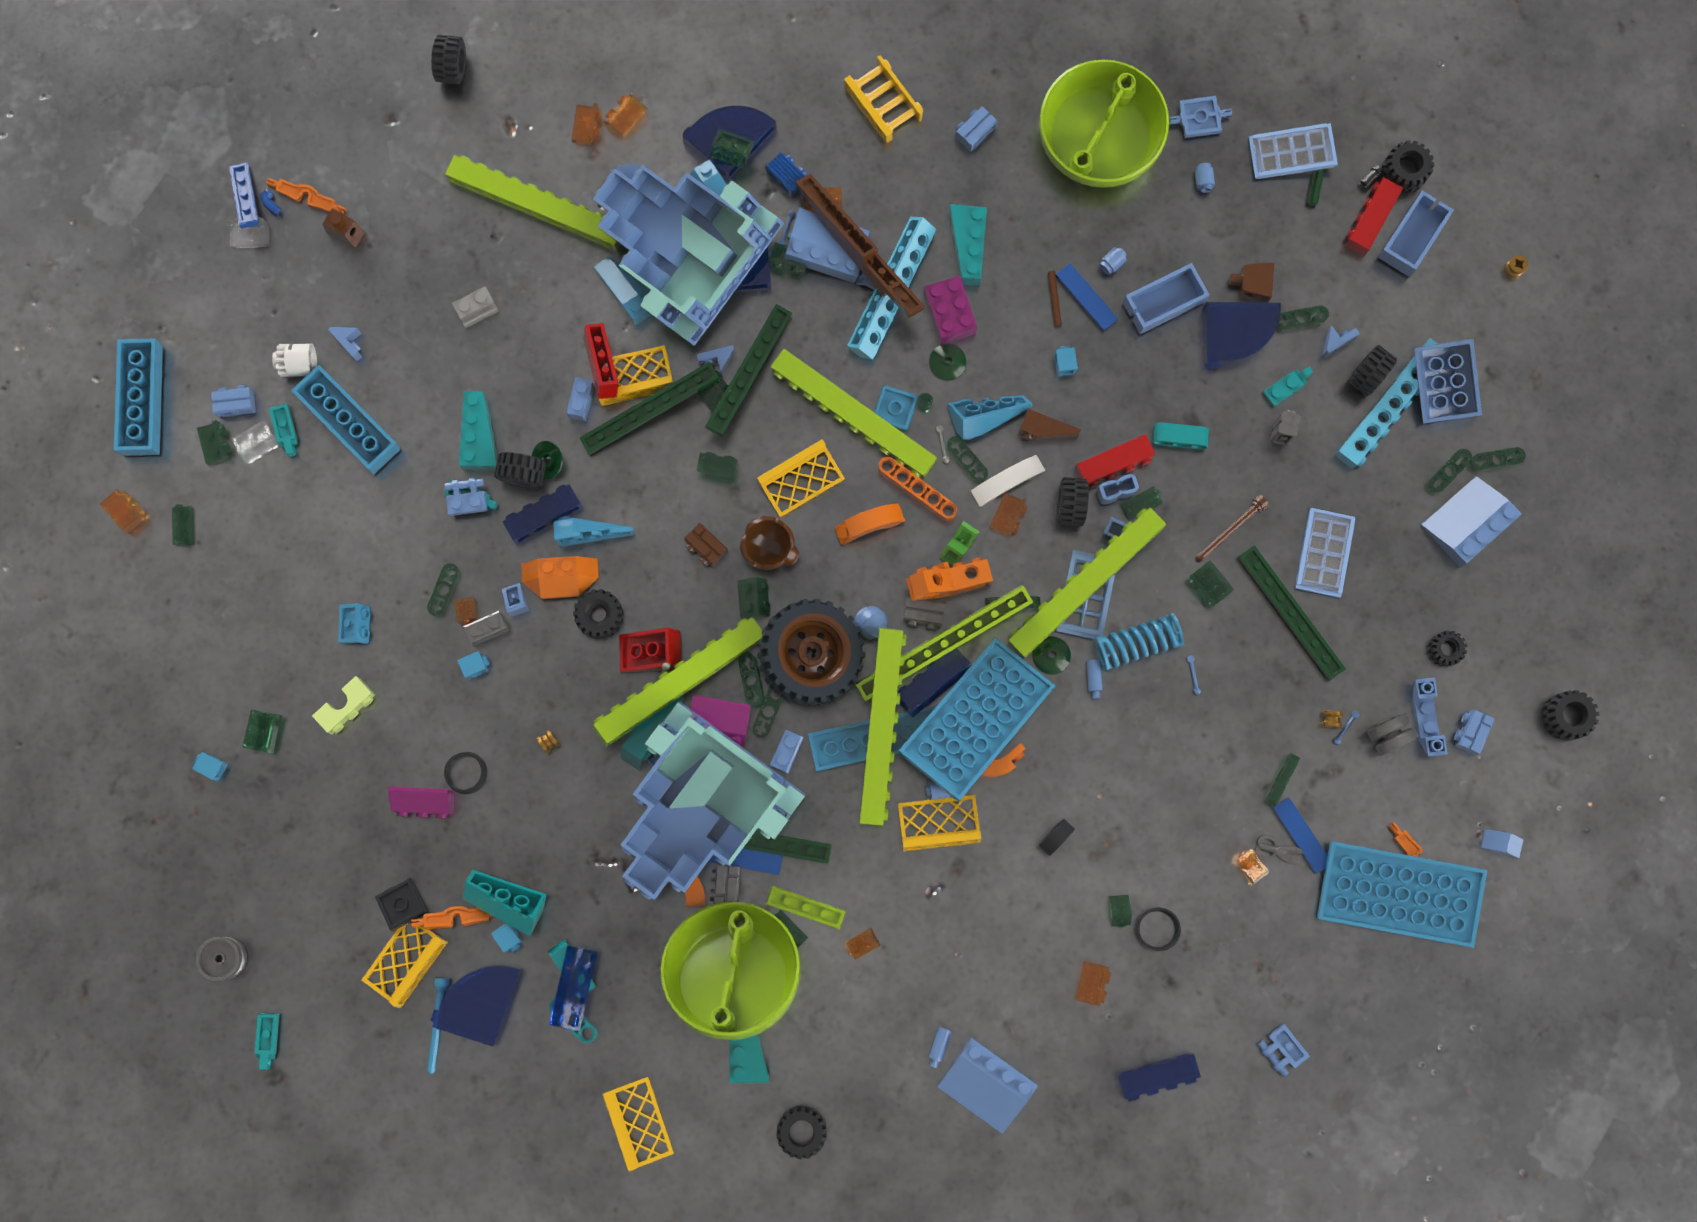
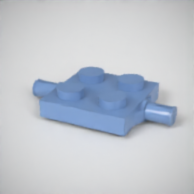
M1216 96L1181 100L1178 103L1180 115L1169 117V124L1180 123L1183 127L1185 138L1218 134L1222 132L1221 118L1232 116V109L1220 110Z

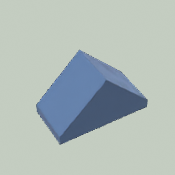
M520 583L502 589L506 611L511 617L530 611Z
M1484 829L1480 848L1519 858L1523 839L1511 833Z

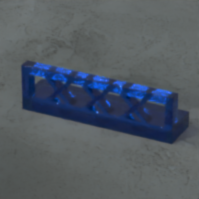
M567 946L549 1025L580 1031L597 957L596 951ZM584 953L590 954L589 962L585 966L582 962ZM583 973L585 977L584 983L579 985L578 978ZM579 993L580 1002L575 1005L573 1002L574 996ZM573 1013L576 1016L574 1026L568 1025L569 1018Z

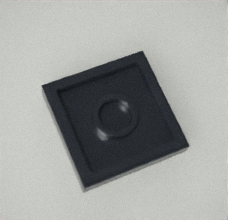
M410 877L374 896L392 932L411 922V919H416L427 913Z

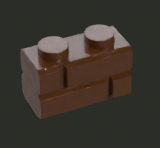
M698 523L684 538V541L687 543L685 547L692 554L694 552L699 554L700 557L698 559L705 566L710 565L714 567L728 552V548L701 523Z

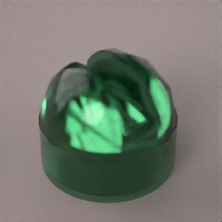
M928 393L920 394L917 401L918 406L923 410L929 409L932 406L933 397Z

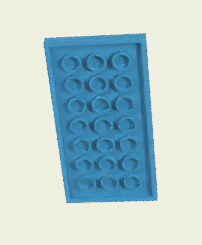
M995 637L899 749L898 753L959 802L1055 688V685Z
M1330 841L1317 919L1474 948L1487 870Z

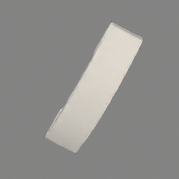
M1034 455L991 477L970 492L979 507H982L995 500L1001 494L1027 480L1035 478L1046 470L1037 455Z

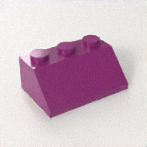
M693 695L690 709L744 748L751 705Z
M388 786L391 812H396V816L408 817L409 813H416V817L428 818V814H436L435 818L447 819V815H453L454 791L448 789Z

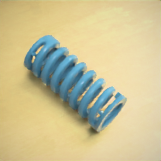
M1170 613L1166 615V618L1158 617L1157 621L1151 619L1147 622V625L1139 623L1137 628L1130 626L1127 631L1120 629L1118 635L1111 632L1108 638L1104 635L1094 638L1097 655L1104 670L1107 671L1112 668L1108 660L1109 656H1111L1115 667L1120 665L1114 641L1119 648L1124 664L1129 663L1124 638L1129 645L1134 661L1139 660L1134 636L1139 643L1143 657L1147 658L1149 652L1144 641L1143 631L1148 638L1151 651L1155 655L1158 654L1159 650L1153 636V629L1157 633L1163 651L1168 650L1163 626L1165 627L1164 631L1168 633L1172 647L1183 646L1184 637L1175 614Z

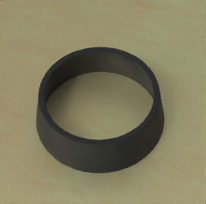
M461 752L452 756L447 761L444 768V777L448 786L453 791L459 794H471L478 791L484 785L487 778V767L483 759L477 754ZM458 755L474 757L481 767L479 781L469 789H457L447 779L448 765Z
M1156 907L1149 909L1141 916L1138 923V935L1142 943L1149 949L1155 951L1168 950L1180 938L1181 925L1177 916L1172 911ZM1151 912H1163L1174 923V936L1165 946H1150L1140 935V923Z

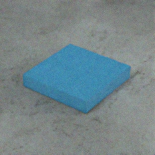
M883 385L874 413L896 429L908 432L919 396Z

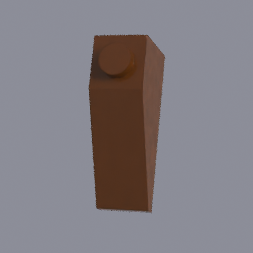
M1028 409L1018 434L1029 441H1032V439L1035 441L1078 438L1081 429Z

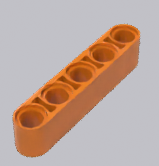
M884 457L880 460L878 471L882 477L941 520L950 522L955 519L957 507L953 502L893 458ZM890 464L892 469L885 471L882 469V465ZM899 475H905L907 477V480L905 482H900L897 479V477ZM914 486H920L923 491L921 493H915L912 490V488ZM935 497L938 503L930 504L928 498ZM950 508L953 510V514L947 516L943 513V510Z

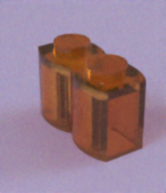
M116 489L100 505L117 525L129 534L146 519L143 515L145 511L138 504L134 506L130 501L133 498L125 490L122 492Z

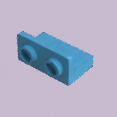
M359 603L340 605L338 643H369L370 606Z

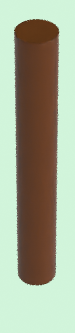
M1049 271L1048 279L1054 326L1059 327L1062 326L1056 275L1055 271Z

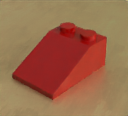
M667 627L619 635L620 673L662 671L663 663H669V670H674V666L681 661L680 631Z

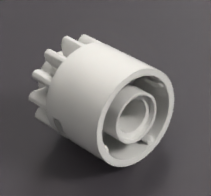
M279 344L277 351L272 356L273 367L278 369L280 377L307 376L317 367L314 345Z

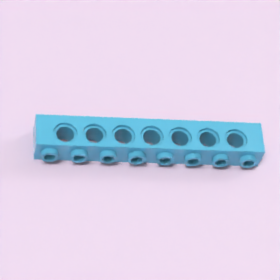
M910 216L887 263L908 288L937 230L923 217ZM875 288L846 346L860 358H874L893 321L898 306L888 295L884 297Z
M1430 338L1423 346L1435 345L1438 343H1436L1434 340ZM1415 356L1335 454L1338 459L1352 470L1357 465L1359 467L1362 466L1367 459L1365 455L1368 451L1371 453L1378 446L1376 441L1380 437L1383 439L1390 431L1388 426L1391 423L1395 424L1401 417L1400 411L1402 409L1406 410L1413 402L1410 400L1412 396H1418V380L1412 377V373L1417 374ZM1401 387H1404L1408 394L1402 393ZM1389 401L1394 402L1396 404V408H1392L1389 404ZM1378 415L1384 417L1385 423L1379 421ZM1366 430H1371L1374 433V437L1369 436ZM1355 444H1360L1362 451H1358L1355 448Z

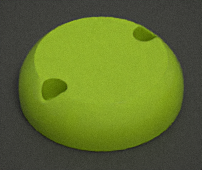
M1093 60L1068 69L1051 85L1040 110V138L1048 158L1065 176L1080 184L1091 187H1116L1139 178L1156 162L1168 136L1169 113L1159 88L1142 71L1119 61Z
M744 902L717 903L691 914L675 929L669 938L661 962L663 991L673 1012L690 1029L717 1040H741L753 1037L772 1027L791 1006L800 980V958L795 941L787 927L767 910Z

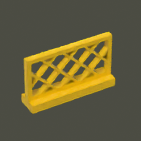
M665 345L613 356L614 367L618 361H625L627 363L623 370L615 367V371L620 373L617 377L618 383L623 376L631 379L628 385L624 386L618 384L617 397L599 400L601 406L651 396L672 384L673 379ZM663 352V358L660 362L652 359L655 353ZM637 357L646 359L641 366L634 363ZM649 361L657 365L652 373L644 369ZM631 365L639 369L634 377L626 373ZM661 367L667 371L668 376L658 377L655 374ZM641 372L649 375L646 381L637 379Z
M823 439L757 477L756 480L761 485L779 517H782L845 478L826 448ZM823 452L828 458L826 466L816 463L817 456ZM804 463L813 465L811 474L799 473L801 465ZM815 466L826 468L823 479L812 476ZM828 469L836 471L839 478L835 481L825 480ZM787 473L796 475L794 485L783 483ZM798 476L809 478L807 489L796 486ZM811 479L822 481L820 490L814 491L809 489ZM772 482L780 484L778 495L770 493L766 486ZM782 485L793 488L791 498L780 496ZM795 488L806 491L803 500L793 499ZM779 498L790 501L788 509L783 512L778 507Z
M975 795L964 796L957 805L954 802L958 801L953 797L898 803L903 852L981 843L982 838ZM971 800L972 808L968 813L959 807L963 801ZM944 803H950L955 807L949 815L940 809ZM925 805H930L936 809L930 817L921 812ZM911 807L916 813L909 820L903 815L902 808ZM957 809L965 815L960 824L951 818ZM937 812L946 817L940 826L932 820ZM918 813L927 820L921 828L912 822ZM969 818L975 823V829L967 830L962 824ZM948 820L957 826L953 832H947L942 828ZM929 822L938 828L934 834H928L923 830ZM910 824L919 830L915 836L906 837L905 830Z
M408 923L398 928L362 978L364 983L386 998L394 1007H403L448 943L430 929L426 930L424 926L415 927L416 933L406 934ZM429 934L432 939L427 945L421 946L420 935ZM416 936L417 947L408 948L407 937ZM398 939H403L404 949L395 951L394 943ZM418 950V959L410 962L409 951ZM405 952L406 963L397 965L395 954ZM391 955L393 966L383 968L382 960L385 956ZM406 966V976L398 979L397 968ZM393 969L394 980L385 981L384 970ZM380 971L381 982L374 984L369 978L374 972ZM395 983V991L392 996L386 993L385 984Z
M648 1077L602 1093L628 1171L674 1154ZM645 1082L648 1091L643 1098L634 1092L637 1085ZM631 1087H634L633 1090H632V1092L629 1091V1090H627V1089H628V1088H631ZM623 1090L630 1093L626 1105L618 1102L615 1093ZM633 1095L643 1100L638 1111L628 1107ZM645 1101L653 1104L654 1111L651 1117L641 1113ZM619 1105L624 1107L622 1112ZM626 1108L637 1113L632 1124L624 1121L623 1115ZM639 1114L649 1119L645 1130L634 1126ZM652 1120L659 1123L661 1127L657 1136L647 1132ZM626 1124L631 1126L629 1131L627 1130ZM633 1128L643 1132L639 1143L630 1139L629 1135ZM661 1133H663L664 1139L660 1138ZM645 1134L656 1138L651 1149L641 1145ZM658 1140L666 1143L667 1152L659 1154L653 1151ZM632 1143L635 1144V1145H637L635 1151H634V1148H633ZM639 1147L650 1151L647 1159L638 1162L636 1157ZM652 1153H654V1154L657 1155V1156H654V1157L650 1158Z

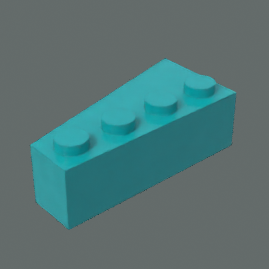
M950 204L949 217L959 275L963 285L980 286L987 207Z
M464 391L459 466L463 470L495 471L498 454L487 397L481 391Z
M679 697L635 727L621 748L620 759L640 771L652 755L647 750L646 741L657 726L665 721L678 702L683 703L684 697Z
M472 870L465 882L463 900L524 934L531 936L543 913L547 894Z
M758 1034L741 1040L729 1041V1083H769L770 1078Z

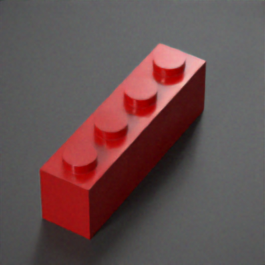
M1384 177L1380 183H1375L1371 190L1374 194L1371 198L1368 197L1362 206L1365 208L1363 214L1359 212L1354 221L1356 223L1355 228H1351L1345 237L1348 239L1345 246L1364 256L1367 254L1403 187Z
M604 323L585 325L584 343L598 399L617 397L619 383Z
M1144 434L1077 463L1075 470L1079 478L1087 479L1089 487L1094 488L1100 485V481L1104 479L1110 481L1118 477L1117 474L1120 472L1128 473L1135 469L1134 466L1139 464L1144 466L1151 463L1155 452L1147 435Z

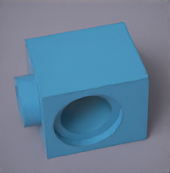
M1059 347L1054 353L1057 376L1076 374L1078 366L1075 347Z
M479 651L457 660L464 678L467 680L489 671L487 665H490L486 654L482 655Z
M201 752L194 759L192 769L211 780L219 781L228 764L208 753Z
M506 923L491 933L504 953H514L521 947L519 944L523 942L515 928Z

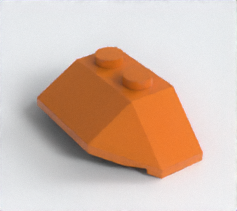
M571 556L541 558L521 563L522 583L541 599L580 597L599 578L598 558Z

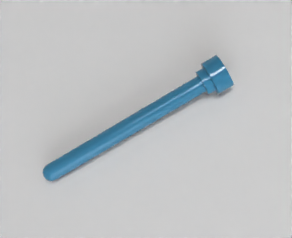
M434 977L433 986H435L437 994L427 1067L429 1074H433L436 1068L444 994L447 991V987L450 986V978Z

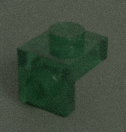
M1129 895L1109 896L1111 926L1125 927L1131 925L1132 911Z

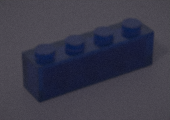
M564 484L556 488V492L541 496L538 502L525 505L522 511L507 515L505 517L506 520L502 522L515 544H518L554 524V521H558V518L568 516L583 507L570 484L567 486Z
M957 648L943 655L939 661L932 662L924 673L917 674L913 678V682L908 686L904 685L899 689L900 705L913 718L955 684L971 667L970 661Z
M1191 1052L1115 1074L1123 1099H1128V1102L1140 1099L1139 1095L1147 1093V1096L1158 1094V1090L1166 1088V1090L1178 1088L1177 1084L1185 1082V1085L1197 1082L1196 1079L1201 1077L1195 1055Z

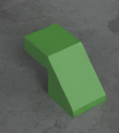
M963 521L939 558L944 562H948L950 566L959 563L980 531Z

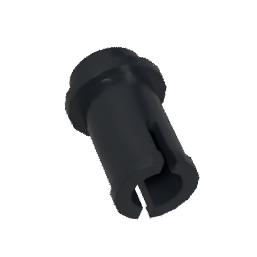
M1378 165L1372 167L1371 171L1361 180V185L1366 189H1370L1378 179L1383 178L1384 170Z

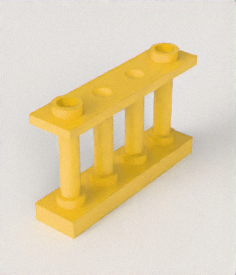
M879 55L877 57L878 67L858 80H853L849 75L844 79V88L884 142L888 143L892 140L894 128L912 116L921 121L923 108L918 102L915 103L892 72L889 62L886 59L883 60ZM883 73L888 79L886 83L869 94H864L861 91V86ZM894 87L899 95L879 109L874 108L871 104L872 100ZM904 101L909 110L890 123H885L882 115Z

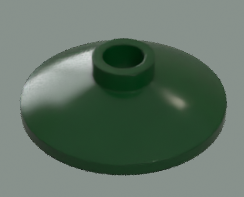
M942 344L932 351L929 358V366L932 373L939 379L954 380L964 372L966 356L958 346ZM949 357L952 361L947 363L945 358Z
M551 441L539 442L534 447L532 456L546 463L543 478H554L562 468L563 459L561 451Z
M1049 636L1033 650L1032 657L1035 666L1041 672L1054 675L1061 673L1067 668L1070 663L1071 652L1065 641L1058 637ZM1054 651L1056 657L1051 658L1049 652Z

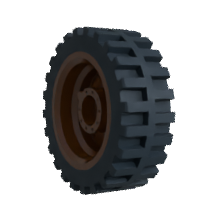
M803 599L781 609L768 621L769 623L762 631V638L758 642L760 652L757 653V659L761 661L759 669L760 672L764 671L765 682L767 684L770 683L774 687L773 691L776 694H782L784 696L783 699L787 701H796L795 704H808V706L820 703L823 704L847 692L850 686L857 681V675L864 666L861 662L865 658V652H862V646L865 645L864 639L859 637L860 627L855 628L852 623L855 619L851 615L847 617L843 613L845 609L841 606L839 608L834 607L833 602L830 601L824 603L821 602V599H814L812 601ZM799 632L804 633V639L798 637ZM818 633L823 634L824 638L822 640L817 637ZM792 649L795 651V655H789L788 650ZM828 649L833 652L831 657L827 655ZM812 651L813 654L807 657L806 652ZM800 665H803L804 667L803 673H800L798 671V667ZM818 666L824 668L822 673L817 671Z

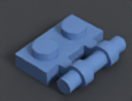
M469 478L467 481L452 480L451 483H445V490H453L454 495L446 496L449 516L487 511L485 491L478 492L477 489L479 486H484L483 478ZM470 488L471 493L461 494L460 489Z
M1282 1024L1268 1036L1273 1042L1268 1046L1264 1040L1258 1043L1263 1056L1271 1061L1274 1070L1278 1071L1282 1077L1289 1073L1285 1068L1288 1063L1295 1069L1310 1057L1285 1024ZM1276 1049L1284 1056L1281 1060L1273 1053Z

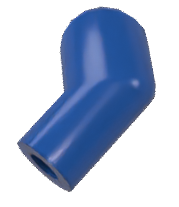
M266 189L260 194L261 201L264 207L276 216L281 208L270 200L273 197V193Z

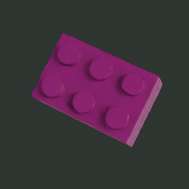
M960 275L924 286L923 294L940 345L976 334L977 324Z

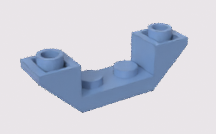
M1435 677L1414 680L1412 703L1418 739L1427 757L1448 754L1445 735L1439 734L1433 698L1438 697Z

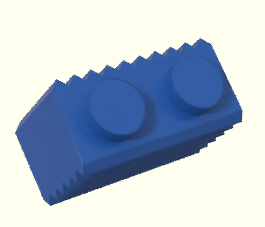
M780 152L779 155L766 165V173L792 198L799 191L795 182L807 176V173L803 168L800 167L798 169L794 165L795 162L790 155L787 154L785 156Z

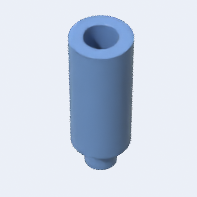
M1100 660L1086 661L1088 692H1092V699L1100 698L1099 691H1102Z
M938 1027L929 1058H931L929 1066L937 1068L939 1061H943L952 1031Z

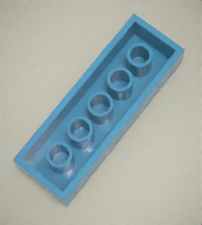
M117 339L114 451L121 456L160 455L163 345L156 339Z
M320 365L291 390L373 475L401 450L399 445Z

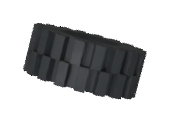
M592 589L589 593L587 591L583 593L584 596L577 599L578 603H575V611H573L574 621L578 628L585 635L597 639H602V637L608 638L610 634H615L617 632L616 629L621 626V620L623 621V609L618 599L611 592H606L603 589ZM596 607H602L606 611V617L599 622L594 621L591 617L592 610Z

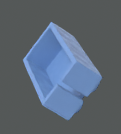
M1422 190L1378 258L1410 277L1423 260L1454 209L1441 201L1433 210L1429 209L1436 201V198Z
M1191 263L1126 295L1122 303L1130 317L1134 315L1132 321L1139 334H1142L1205 303L1210 295Z

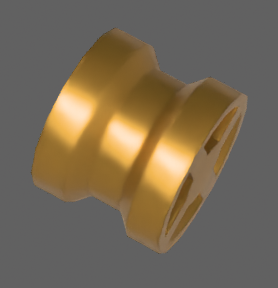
M1522 255L1514 256L1505 266L1506 273L1511 277L1521 276L1528 269V260Z
M1324 710L1325 721L1322 723V726L1341 729L1343 712Z
M549 729L545 732V735L536 738L546 754L553 747L560 745Z

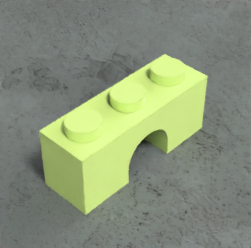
M355 676L341 689L347 696V704L344 708L336 710L331 704L325 703L312 715L327 733L336 734L344 728L343 724L346 721L354 719L363 706L367 707L372 703V698L375 694L361 678Z

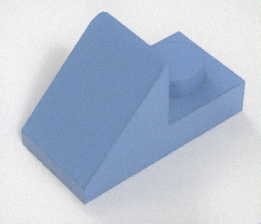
M1330 326L1326 333L1322 356L1326 358L1355 340L1360 333L1355 328L1351 331L1347 329L1338 335L1334 327Z
M330 327L328 329L356 361L362 358L358 352L361 349L354 342L361 335L358 328Z
M733 345L696 355L700 367L709 361L712 365L718 362L721 375H723L735 351Z

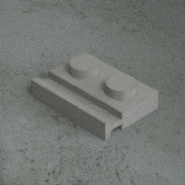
M486 286L452 303L465 328L499 312Z

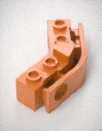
M982 557L972 559L971 563L964 564V562L953 564L952 568L949 567L948 562H943L928 570L927 567L915 570V574L906 578L911 600L938 599L984 588L986 585L992 584L993 577L988 559L983 560ZM973 572L975 578H968L966 573Z

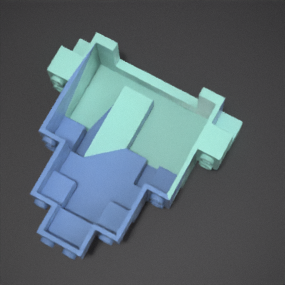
M644 165L636 170L631 180L617 169H614L593 198L594 201L608 211L601 218L598 227L629 250L623 256L619 266L651 290L649 294L645 295L640 306L694 346L784 225L777 216L761 206L746 190L732 180L724 187L722 194L719 196L687 172L680 178L678 185L674 188Z
M678 702L665 721L657 726L645 743L648 746V751L656 756L657 754L661 756L633 793L636 797L635 800L642 806L646 804L649 807L621 843L622 850L631 857L633 855L636 856L622 877L625 878L624 881L633 888L636 886L640 889V893L649 900L651 898L655 900L668 881L672 883L671 887L685 893L713 854L716 856V861L720 864L730 866L757 828L761 829L760 833L764 837L775 839L806 794L685 704Z

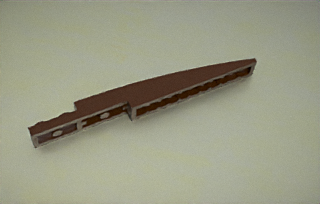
M811 174L795 182L822 222L884 297L888 295L908 319L924 309L923 303L878 255V248L819 182Z

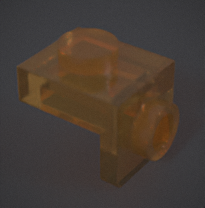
M474 597L454 600L457 623L465 626L478 620Z
M1253 849L1243 852L1237 860L1239 868L1253 884L1269 873V869L1260 861Z
M872 928L846 942L847 950L855 960L881 945Z

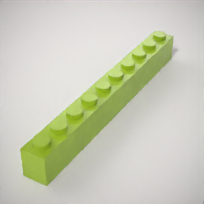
M453 156L445 173L448 181L612 250H618L620 243L598 227L604 214L600 212L593 213L583 205L576 206L566 198H557L552 192L540 191L535 185L521 183L522 181L518 178H509L499 170L495 169L492 171L486 165L479 162L477 164L473 163L465 156Z
M783 349L771 365L774 376L780 380L786 379L789 382L787 385L795 391L800 389L804 392L803 396L811 402L814 399L819 403L818 407L826 413L829 410L835 414L833 418L840 423L844 421L849 424L848 428L856 434L859 432L863 434L865 441L871 445L875 443L880 446L879 450L883 454L894 456L895 461L902 466H908L911 469L910 472L917 477L922 476L925 478L936 463V456L787 350Z
M1151 507L1148 510L1145 508L1136 515L1138 519L1134 523L1130 521L1122 529L1124 532L1119 537L1115 535L1108 542L1110 545L1105 550L1101 548L1094 555L1095 559L1091 563L1087 561L1080 568L1081 572L1077 576L1072 575L1066 581L1067 586L1063 589L1058 588L1051 595L1053 599L1050 602H1043L1037 608L1039 612L1035 616L1032 614L1024 620L1025 625L1021 629L1017 627L1010 633L1011 638L1009 641L1025 658L1166 527V523Z
M1020 585L905 653L904 665L899 668L902 680L1032 604L1033 601L1025 587ZM875 671L855 683L865 701L872 698Z
M751 617L748 620L744 618L737 623L738 627L734 630H726L721 634L722 638L717 641L713 639L706 644L707 648L692 653L690 655L691 659L686 662L684 660L680 661L674 666L675 669L670 673L666 671L661 674L657 682L654 684L650 682L642 688L643 691L639 694L635 692L626 699V703L623 705L619 703L610 709L611 713L604 716L603 714L596 718L592 729L604 746L608 747L756 646L763 634L762 629L754 618Z
M879 628L860 811L861 824L883 826L884 820H888V809H885L886 801H890V790L887 789V784L892 781V770H889V765L894 762V751H891L892 743L896 742V732L893 731V726L898 723V712H895L896 704H900V693H897V687L902 684V674L899 673V668L904 665V654H901V648L906 645V635L903 634V630Z

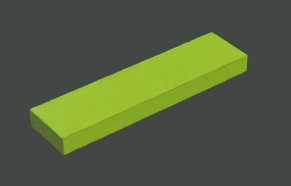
M775 886L771 887L766 904L839 930L846 912L845 910Z

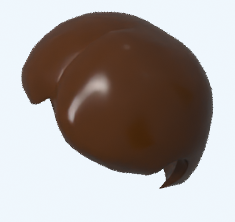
M761 516L747 524L745 534L740 541V551L745 561L759 569L770 570L776 569L781 565H793L799 558V551L794 545L793 532L780 519L773 516Z

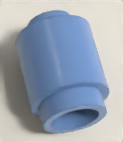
M1201 163L1196 166V186L1201 192H1209L1215 187L1214 171L1210 163Z
M1114 247L1101 259L1099 266L1107 275L1115 273L1127 261V254L1122 248Z
M932 780L928 781V785H925L926 796H930L931 800L950 798V795Z

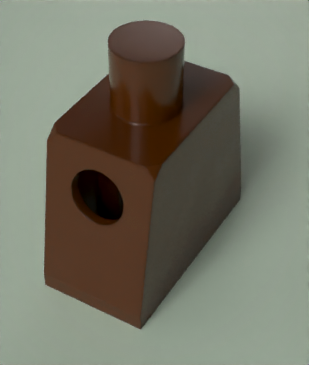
M331 209L322 224L327 233L354 248L358 246L365 235L363 229L353 219L335 209Z
M1274 263L1246 264L1242 267L1240 274H1230L1229 285H1238L1240 296L1268 303L1272 298Z

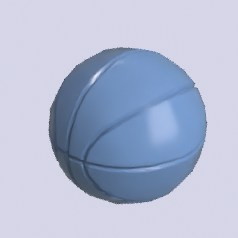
M875 606L862 608L858 611L854 620L855 628L859 626L861 632L858 634L868 640L877 639L879 628H887L888 625L885 613Z

